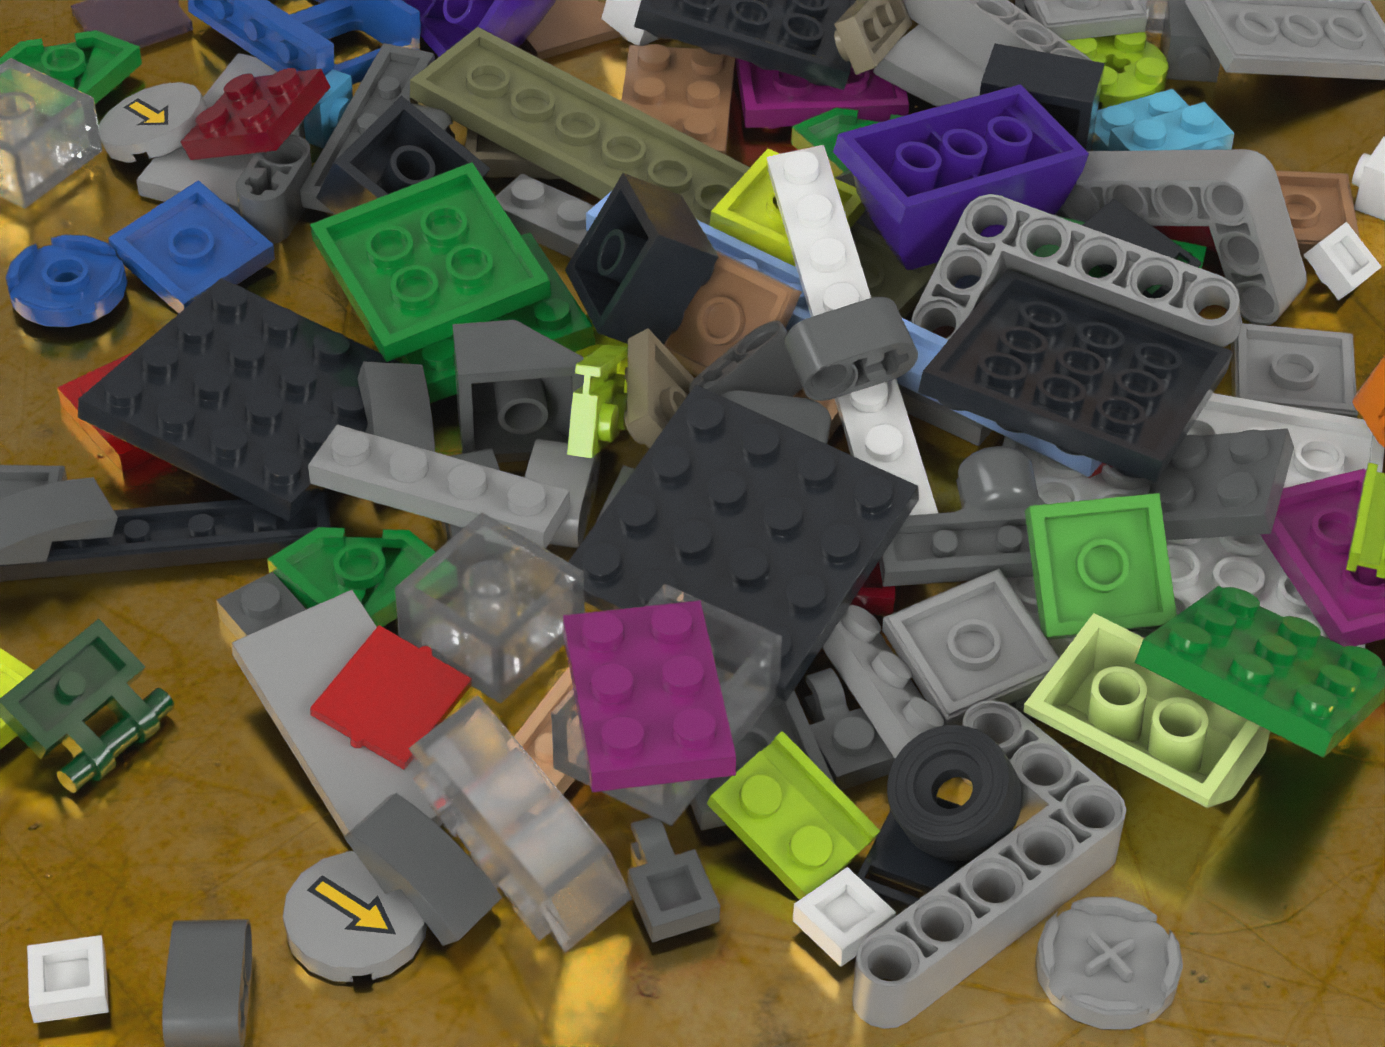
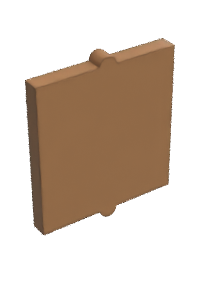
M556 0L544 19L523 43L535 57L542 60L621 37V35L601 19L606 3L598 2V0Z

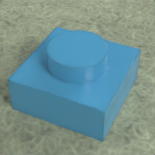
M334 69L325 76L331 88L304 118L306 141L323 149L353 98L351 75Z

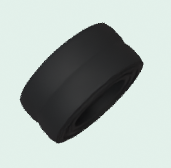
M939 726L913 738L903 747L894 760L887 783L888 802L891 812L907 837L923 852L947 861H966L978 857L1011 833L1021 809L1022 792L1020 781L1003 749L990 736L968 726ZM955 777L970 780L973 790L969 800L964 805L954 809H946L937 804V793L944 782Z

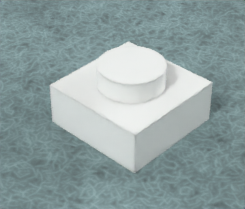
M1347 222L1303 254L1314 268L1318 278L1329 287L1338 300L1353 291L1382 267Z
M848 867L794 903L793 922L840 967L857 956L859 946L868 936L896 917V912Z
M102 935L27 946L29 1007L34 1023L109 1012L106 952Z

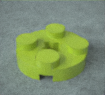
M1145 32L1066 41L1092 61L1105 63L1099 102H1102L1101 109L1146 97L1161 90L1164 91L1169 69L1165 55L1155 45L1146 41L1147 35Z

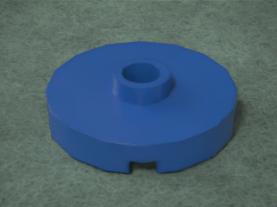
M84 235L51 238L52 245L44 246L40 249L37 248V243L23 249L10 263L6 275V283L12 307L26 320L43 326L71 327L90 323L110 313L123 299L127 286L123 261L117 257L116 250L107 242Z

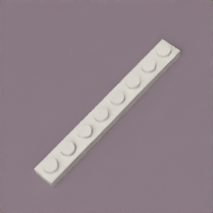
M824 145L768 156V173L810 316L813 317L871 298ZM897 379L834 398L851 455L918 485L919 501L909 515L938 513Z

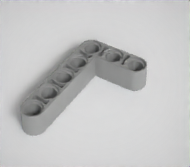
M903 0L911 19L927 28L983 70L987 67L995 43L1092 61L1085 54L1008 0Z
M1247 149L1087 151L1089 156L1082 174L1065 203L1055 214V216L1086 222L1112 199H1116L1151 226H1209L1225 278L1231 281L1238 290L1241 316L1256 325H1271L1301 293L1307 282L1305 267L1277 173L1272 163L1264 155L1256 151Z
M993 194L979 196L971 201L964 210L911 319L912 323L931 332L941 326L954 327V332L946 338L949 340L1006 270L1009 269L1220 347H1225L1232 343L1240 334L1242 326L1238 290L1231 281L1223 276ZM997 224L1005 227L1002 233L994 237H983L980 235L983 229L991 225ZM1052 244L1060 247L1055 254L1049 257L1042 258L1033 255L1043 245ZM1107 264L1115 268L1106 277L1095 278L1088 275V272L1097 265ZM976 275L980 277V280L970 288L961 289L954 286L964 276ZM1160 284L1171 288L1169 293L1161 298L1153 299L1142 295L1152 285ZM1210 305H1219L1228 310L1225 315L1213 320L1204 319L1198 315L1203 308Z
M990 700L972 705L965 712L962 726L977 729L995 740L1015 769L1022 792L1021 809L1015 824L1017 828L876 930L861 943L856 956L852 1002L858 1016L871 1026L883 1029L896 1028L910 1021L1107 872L1116 862L1126 814L1123 798L1116 790L1021 712L1005 702ZM962 778L973 789L972 782Z

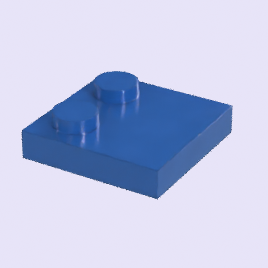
M199 180L108 238L109 245L116 250V255L120 260L122 259L123 265L178 314L220 278L237 285L275 260L274 244Z

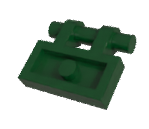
M97 619L0 698V718L40 759L44 758L62 743L72 753L73 759L57 771V777L67 790L75 793L89 780L99 781L116 767L115 758L135 741L144 743L160 729L159 721L174 709L175 705L169 694L161 688H156L143 700L134 692L129 685L141 676L145 666L100 619ZM104 706H107L116 715L117 722L98 737L85 722Z

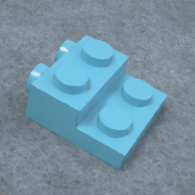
M1170 89L1098 110L1092 150H1231L1234 132L1206 102L1189 106L1174 89Z

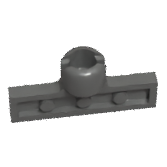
M383 43L299 191L302 207L335 214L316 198L334 161L401 95L455 139V134L449 126L450 124L453 125V120L447 112L442 109L418 105V101L410 98V79L435 61L434 53Z
M1006 446L984 448L964 459L959 467V477L957 479L962 509L951 513L909 515L879 560L883 587L971 581L999 568L1006 578L1033 576L1025 510L1029 506L1044 505L1046 503L1038 495L1032 461L1020 450Z

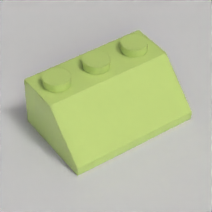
M1093 613L1025 702L1024 713L1206 808L1233 799L1265 754L1270 731L1134 663L1144 638Z

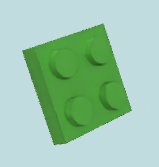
M1159 493L1029 506L1025 510L1040 629L1047 640L1076 637L1093 613L1129 631L1158 629L1177 615Z

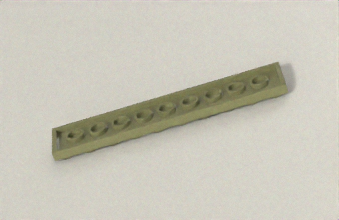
M479 27L475 28L410 79V98L425 106L444 110L451 116L453 121L600 199H603L613 190L622 173L682 195L695 218L709 225L711 210L750 169V167ZM855 222L850 231L871 298L886 297L893 300L901 317L904 319L917 306L937 264L933 263L914 270H906L889 249L881 235Z

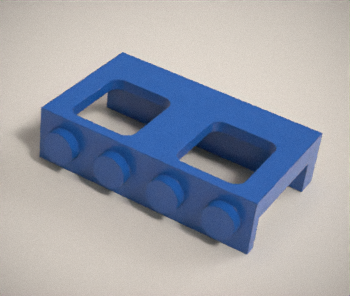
M188 0V11L277 72L287 68H295L297 71L321 68L326 76L334 69L351 75L352 85L361 82L380 49L340 64H334V44L328 40L353 30L363 31L382 44L386 43L420 50V11L402 0H315L320 4L290 15L268 0Z

